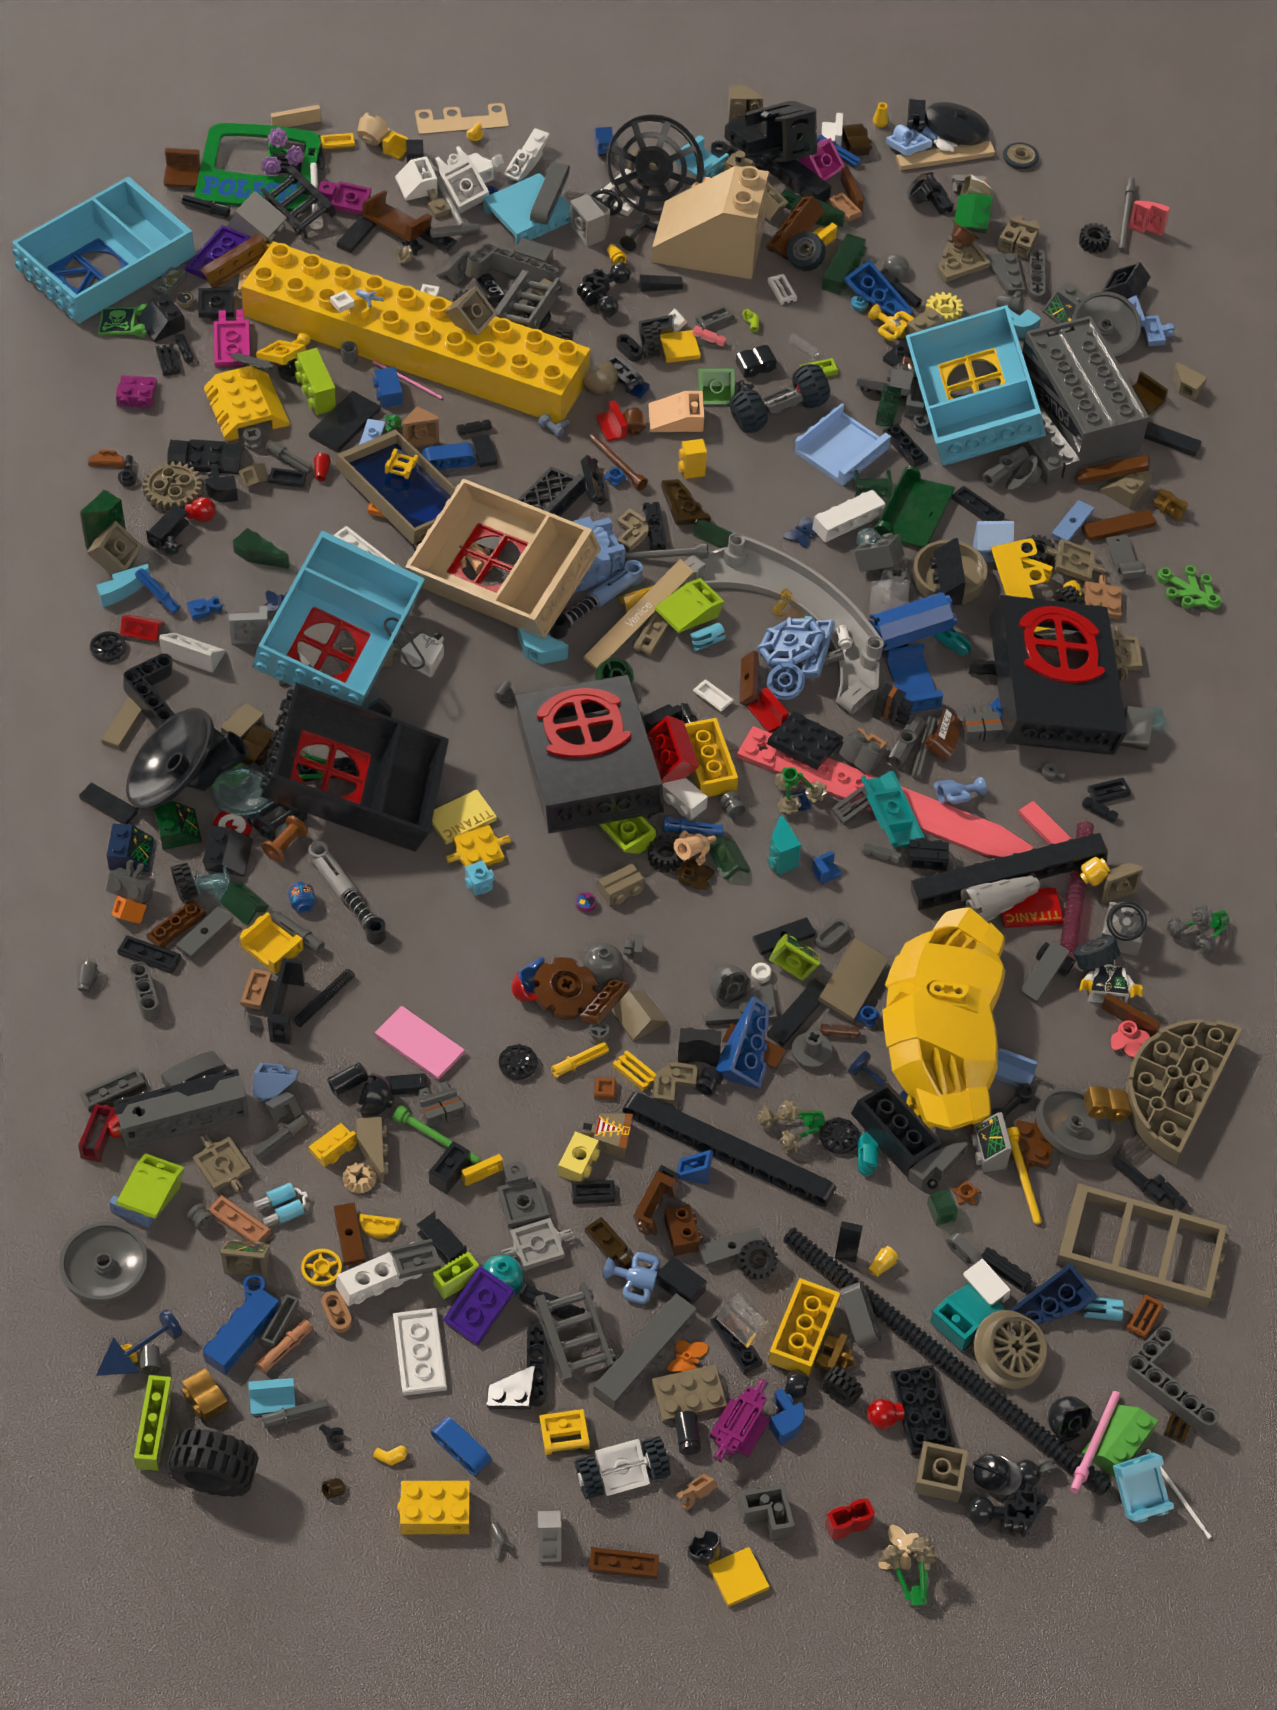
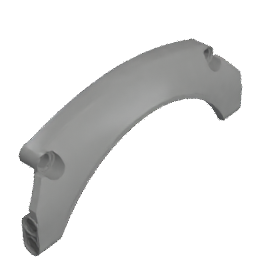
M740 533L731 534L728 546L709 552L708 558L692 555L684 561L694 572L682 586L701 578L710 588H737L762 593L789 604L805 616H812L816 621L834 620L835 627L830 641L833 651L841 648L838 646L839 639L836 628H839L840 625H846L853 643L851 648L842 649L845 660L837 661L840 687L836 703L849 713L854 714L878 692L880 668L878 660L882 657L884 641L863 613L822 575L795 558Z

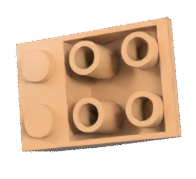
M683 391L649 403L650 432H703L704 406L702 391Z

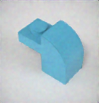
M1009 309L1018 339H1025L1026 331L1040 327L1041 318L1029 309L1020 316Z

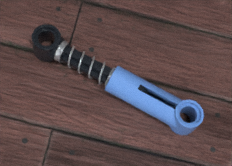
M637 560L626 562L624 569L588 593V599H583L582 603L579 602L577 606H573L566 613H560L549 631L550 635L556 639L564 638L575 620L579 621V618L581 616L584 617L585 613H590L592 608L599 609L630 586L639 585L642 582L643 573L641 562Z

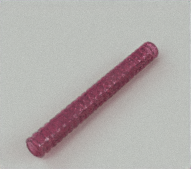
M1081 821L1077 824L1075 839L1088 834H1094V825L1091 822ZM1081 869L1071 871L1060 939V945L1070 950V952L1075 951L1078 947L1086 883L1080 876L1083 873Z

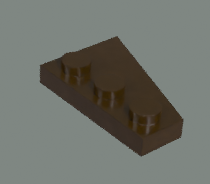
M679 479L662 480L661 488L676 525L710 522L711 516L708 513H704L700 503L693 500L691 493Z

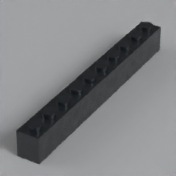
M1100 833L1088 834L1084 837L1069 839L1061 843L1049 844L1045 847L1033 848L1021 853H1013L1010 856L994 858L982 863H974L970 866L955 868L943 873L939 872L927 877H919L911 880V894L919 911L961 900V890L967 887L1030 875L1040 880L1079 870L1084 863L1094 857L1103 858L1106 863L1108 850Z

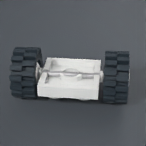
M660 1436L643 1440L641 1445L639 1439L596 1450L597 1461L593 1455L575 1460L578 1482L585 1499L601 1496L604 1492L606 1496L648 1485L650 1482L647 1471L651 1480L671 1475L669 1458Z

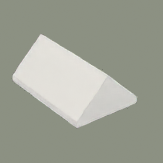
M177 633L162 634L159 637L161 654H169L174 660L212 673L225 654L224 649Z

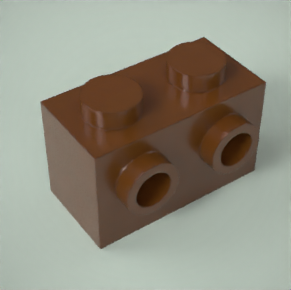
M690 1204L664 1209V1222L674 1256L697 1252L698 1246L703 1240L701 1231L696 1229L697 1216L695 1211H691Z

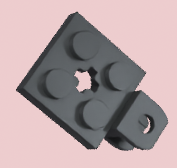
M521 1161L506 1164L504 1167L505 1185L497 1187V1192L507 1227L510 1228L548 1219L549 1212L539 1178L528 1179L526 1168ZM520 1199L529 1202L526 1206L518 1205Z

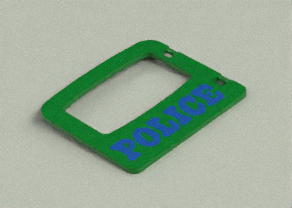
M217 123L208 131L195 189V198L210 202L216 201L217 204L241 206L254 191L263 197L262 188L271 193L288 179V176L255 175L216 169L215 165L221 138L224 136L268 138L271 129L276 130L277 127H280L281 130L287 132V141L306 145L301 174L310 183L311 163L317 164L321 146L320 137L313 131L289 127L247 123ZM309 150L315 151L314 156L309 155ZM292 184L275 199L279 203L295 192L298 186ZM308 195L299 196L285 209L293 211L308 199Z

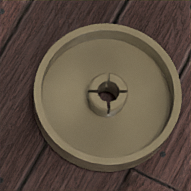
M951 540L932 542L923 547L915 557L912 578L916 589L924 597L934 595L935 588H937L936 584H933L934 569L930 567V558H933L934 550ZM959 541L966 582L962 605L973 601L982 593L986 583L987 564L983 556L975 548Z

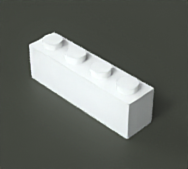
M870 490L823 513H818L814 516L812 529L826 543L881 517L885 508V502L873 490Z
M683 778L663 783V798L665 802L676 808L679 814L685 816L688 820L691 821L707 808L708 797L688 779Z

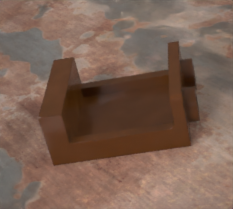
M659 1171L655 1173L633 1215L638 1231L648 1236L650 1234L656 1236V1225L651 1220V1217L663 1194L674 1199L677 1197L679 1189L675 1179Z

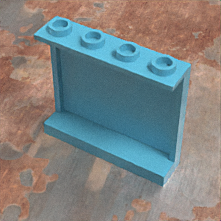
M540 173L483 198V211L486 214L492 212L515 236L516 246L521 238L532 240L570 223V204L561 195L547 225L530 221L532 207L545 180Z

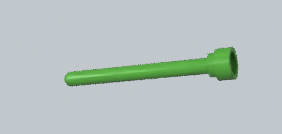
M402 1105L397 1108L392 1119L399 1124L407 1123L447 1148L453 1142L412 1117L409 1109ZM471 1153V1162L473 1164L481 1162L480 1157Z

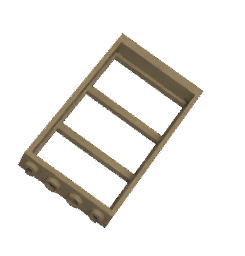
M1077 1183L1056 1265L1065 1267L1071 1263L1077 1271L1207 1308L1209 1301H1214L1217 1291L1213 1286L1214 1283H1218L1221 1273L1217 1268L1218 1264L1222 1265L1225 1253L1221 1252L1222 1246L1226 1247L1229 1235L1225 1234L1227 1225ZM1085 1200L1124 1211L1112 1264L1072 1253ZM1131 1213L1171 1224L1158 1277L1119 1266ZM1178 1227L1217 1237L1205 1291L1165 1280Z

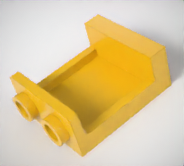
M268 912L258 917L255 923L249 928L244 929L239 936L241 948L274 974L280 971L283 958H295L304 950L303 938L297 934L292 937L272 921L271 914Z

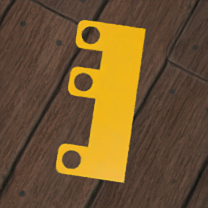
M1028 538L992 546L991 550L1005 594L1033 598L1029 585L1046 581V576L1041 566L1024 569L1021 558L1037 553L1034 540ZM1023 543H1030L1033 546L1032 551L1029 553L1023 552L1021 550ZM1032 570L1041 572L1042 576L1039 580H1032L1030 578ZM1036 627L1034 632L1051 628Z

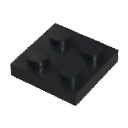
M233 287L198 288L199 318L219 317V311L226 310V317H234Z

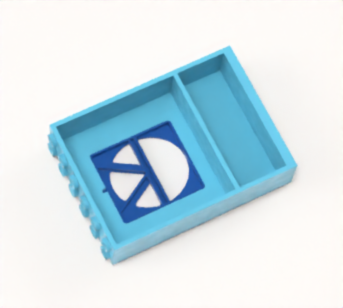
M129 176L12 242V253L15 257L14 265L17 271L22 272L28 281H32L40 291H43L50 300H53L61 310L63 309L71 319H74L79 324L164 275L171 267L176 268L195 256L192 230ZM94 251L109 253L118 259L121 269L106 277L81 254ZM73 258L83 266L81 268L65 269L66 265ZM88 272L79 288L71 286L64 278L65 275ZM95 276L99 280V282L88 288L89 284Z

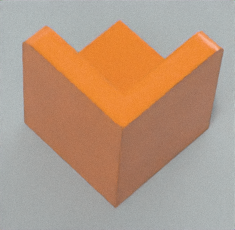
M117 895L111 915L140 924L147 905Z

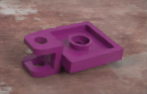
M322 181L318 190L325 197H328L335 210L362 215V204L366 199L370 198L372 188L340 181L338 185L334 182Z

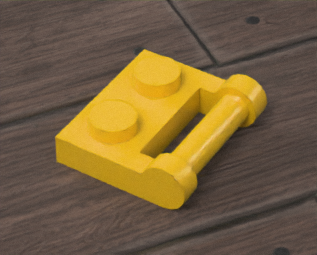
M583 1409L539 1415L545 1456L552 1455V1452L590 1449ZM577 1434L581 1436V1439L556 1443H551L550 1438Z

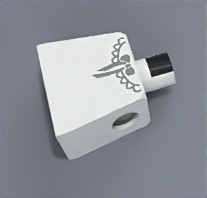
M435 633L432 637L419 634L413 639L425 660L424 667L417 669V671L429 677L433 676L444 656V645L442 644L444 638L441 634ZM411 642L401 649L412 666L418 667L422 664V660ZM401 655V662L407 665Z

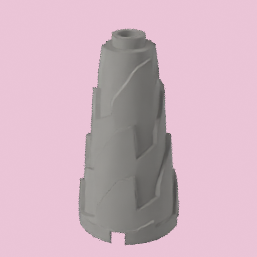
M1030 875L967 887L961 890V902L966 901V906L963 908H971L988 922L997 917V915L1013 908L1014 905L1036 894L1040 888V883L1036 877L1034 878Z

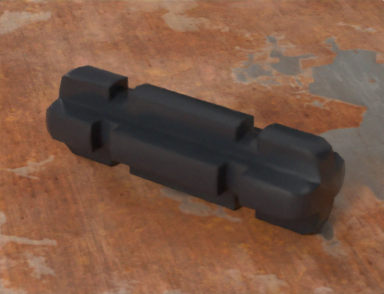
M183 334L176 335V343L179 345L178 347L185 362H193L194 356L188 342L185 340V336Z
M489 419L456 426L458 435H464L466 432L468 434L480 432L482 429L490 430L492 428Z
M1085 797L1082 807L1088 810L1090 808L1093 813L1103 818L1107 817V820L1112 823L1117 820L1118 812L1110 811V808L1097 801L1093 802L1094 799L1090 797Z
M1158 1174L1154 1177L1153 1183L1167 1193L1165 1197L1170 1202H1174L1173 1205L1177 1209L1181 1210L1187 1205V1200L1183 1196H1179L1180 1193L1169 1182H1165L1166 1179L1162 1175Z

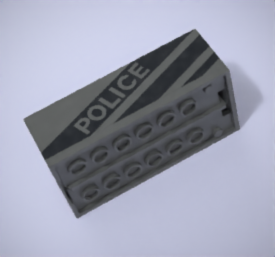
M1091 316L1026 331L1022 354L1034 392H1036V396L1044 411L1053 422L1052 425L1057 427L1079 457V466L1140 451L1149 416Z

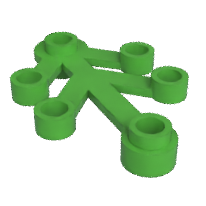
M1193 565L1186 566L1184 571L1189 584L1172 575L1169 568L1164 567L1158 571L1157 581L1159 583L1168 584L1171 582L1184 589L1177 590L1174 587H1169L1165 594L1166 598L1173 600L1183 597L1181 605L1187 609L1194 606H1204L1208 610H1216L1220 607L1222 600L1219 595L1213 592L1211 575L1203 574L1201 576L1200 583L1205 589V592L1199 589L1195 577L1196 568ZM1191 596H1196L1200 599H1193Z

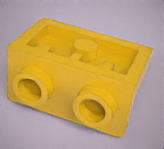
M340 1123L311 1144L308 1150L326 1167L330 1163H335L346 1151H351L356 1146L357 1133L355 1131L350 1132Z

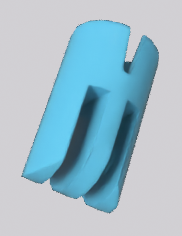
M715 623L691 633L694 651H699L725 640L726 634L721 635L725 632L723 626L720 623Z
M1097 1297L1084 1307V1310L1090 1312H1084L1083 1317L1122 1321L1124 1301Z

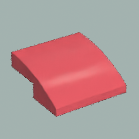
M1135 201L1128 228L1142 234L1148 230L1162 236L1165 232L1170 207L1149 201Z

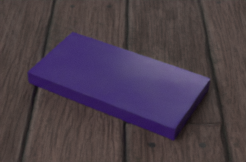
M222 225L185 266V271L207 280L199 269L251 237Z

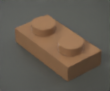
M251 969L240 1001L241 1006L261 1010L272 978V972Z

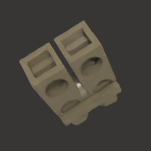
M1017 215L1015 218L1011 217L1010 222L999 237L997 250L1004 253H1013L1014 251V253H1017V257L1028 260L1030 251L1038 239L1039 221L1032 220L1027 222L1020 215Z

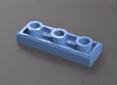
M1078 500L1054 529L1051 537L1058 541L1064 539L1070 542L1093 513L1094 507Z

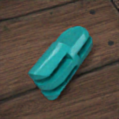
M954 629L933 635L936 640L961 656L967 655L972 649L971 643Z
M868 1132L863 1133L858 1140V1170L863 1176L871 1175L878 1167L879 1145Z

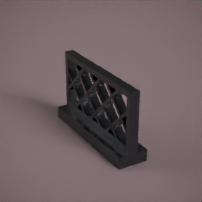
M550 467L518 500L529 505L538 504L539 509L560 517L587 490L585 476L578 474L575 477ZM552 474L558 476V478L548 479ZM571 481L567 485H562V482ZM560 483V486L551 488L549 486L550 484ZM540 486H548L546 489L537 490ZM561 491L558 495H551V493ZM549 493L550 497L539 498L538 495ZM537 496V499L526 501L529 497ZM550 502L547 506L541 507L540 505L542 503Z

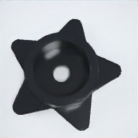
M416 239L411 242L407 240L402 242L403 247L411 246L414 256H417V252L424 247Z

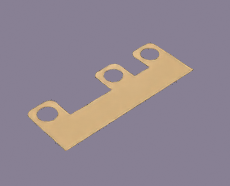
M503 103L489 104V115L461 117L459 107H448L443 109L444 119L433 120V114L430 109L415 111L419 134L469 130L476 123H480L482 128L509 126ZM496 105L501 106L502 111L493 112L492 107ZM454 109L457 111V115L449 116L447 111ZM427 112L429 117L422 119L419 117V113Z

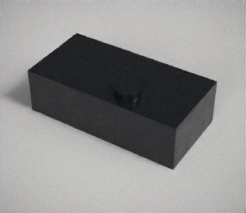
M888 1082L859 1099L851 1112V1115L905 1175L920 1160L939 1150L942 1145L939 1138Z

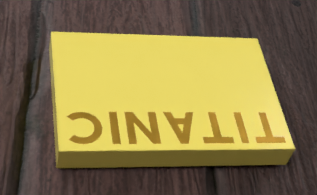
M476 789L434 809L431 825L447 845L453 842L454 836L497 821V816Z

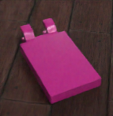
M226 310L219 311V321H214L215 367L250 366L234 362V359H231V353L235 354V352L250 356L249 320H244L243 310H236L237 321H227Z

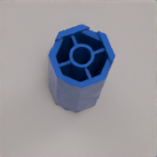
M937 593L870 615V618L874 619V621L870 622L884 641L883 651L954 629V625L958 621L956 615L951 610V597L949 595L945 596L944 593Z

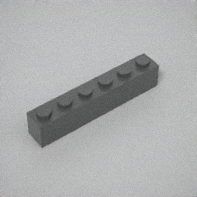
M675 1294L594 1385L593 1395L613 1411L619 1405L623 1406L629 1397L628 1394L632 1390L635 1391L639 1388L643 1381L642 1378L646 1374L650 1375L653 1372L657 1361L660 1358L663 1360L669 1353V1348L672 1344H677L683 1337V1332L695 1324L697 1308L678 1294Z

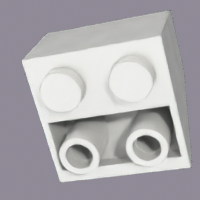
M427 156L410 160L395 176L405 201L429 196L427 191L434 189L436 194H438L437 177Z

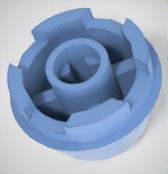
M791 663L777 665L770 671L767 679V686L776 698L782 700H789L798 696L805 684L802 670Z

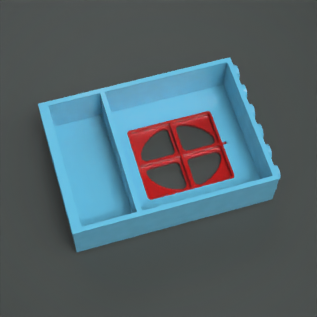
M322 530L258 645L252 667L259 672L274 677L276 680L290 684L292 687L297 682L362 706L394 645L393 640H397L402 630L401 624L404 626L418 599L425 578ZM391 617L397 618V619H399V622H396V621H394V620H389V621L386 623L387 628L389 629L390 633L392 634L391 637H390V636L388 635V633L386 632V630L384 629V626H383L384 621H385L387 618H391ZM320 623H330L335 627L325 644L306 636L304 631ZM346 630L353 637L356 644L355 657H351L333 648L340 631ZM299 642H304L321 651L313 668L301 662L297 650ZM329 655L350 664V668L338 675L329 676L320 672L323 663Z

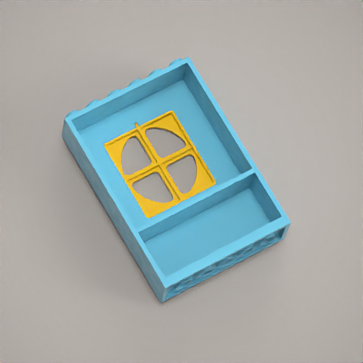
M1008 305L905 335L942 466L1046 436L1040 408ZM974 360L989 362L998 371L981 377H975L972 362ZM964 364L969 380L947 386L951 372L957 366ZM995 379L1001 380L999 386L979 391L978 386L980 384ZM971 387L974 392L955 399L950 396L952 392Z

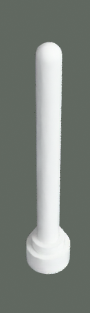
M311 163V184L318 189L317 164ZM312 204V213L319 208L317 204ZM321 216L309 224L312 229L322 228L323 218Z

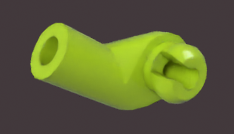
M750 309L744 310L742 315L744 320L750 324V331L753 333L758 332L759 316Z

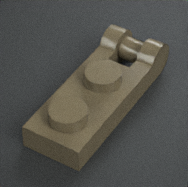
M655 611L634 645L635 651H643L645 655L650 657L654 654L657 645L670 626L657 611Z

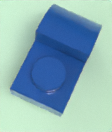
M598 127L594 129L597 155L607 154L609 144L614 136L612 135V127Z
M783 1388L774 1393L773 1402L780 1413L771 1417L769 1425L780 1445L799 1434L804 1419L802 1402L794 1405L791 1395L786 1394Z

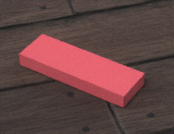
M1034 801L1018 811V815L1048 844H1057L1072 839Z

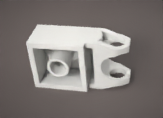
M458 146L456 151L459 155V160L456 164L447 165L439 157L435 159L439 166L440 177L457 209L462 213L483 202V198L489 196V191L470 157Z

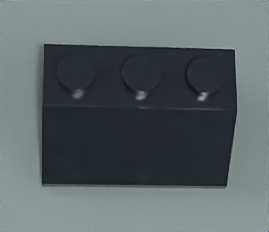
M954 538L934 550V556L930 558V567L934 569L933 584L937 586L935 594L944 593L945 596L949 595L952 600V606L962 605L966 584L959 540Z

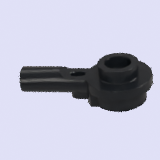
M131 455L126 456L125 468L118 474V481L125 487L132 486L136 480V474L132 471L133 456Z

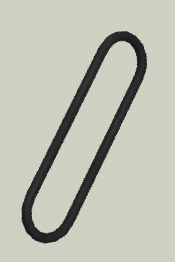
M393 617L387 618L383 624L384 629L390 637L392 634L387 628L386 623L389 620L399 622V619ZM401 624L402 630L404 631L407 638L413 645L414 649L420 656L422 664L418 667L412 666L407 660L406 656L402 652L397 642L395 641V639L393 640V643L395 644L396 648L398 649L403 659L410 668L416 670L421 669L425 665L424 657L418 650L417 646L413 642L412 638L406 631L403 624Z

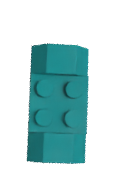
M890 771L877 778L867 779L865 775L861 777L868 793L866 797L881 829L885 830L893 849L908 847L910 839L924 838L894 771Z

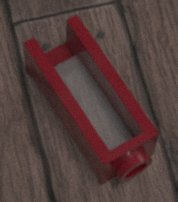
M95 1104L78 1144L80 1158L101 1163L103 1151L110 1137L108 1122L115 1115V1108L109 1105Z

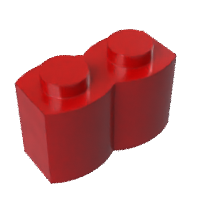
M858 1499L848 1507L841 1506L831 1510L827 1514L825 1527L832 1540L843 1539L851 1532H860L868 1529L873 1524L875 1511L869 1499Z

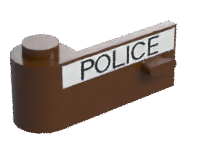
M945 708L937 732L934 735L930 734L925 740V748L942 762L950 758L957 744L963 723L957 714L954 715Z

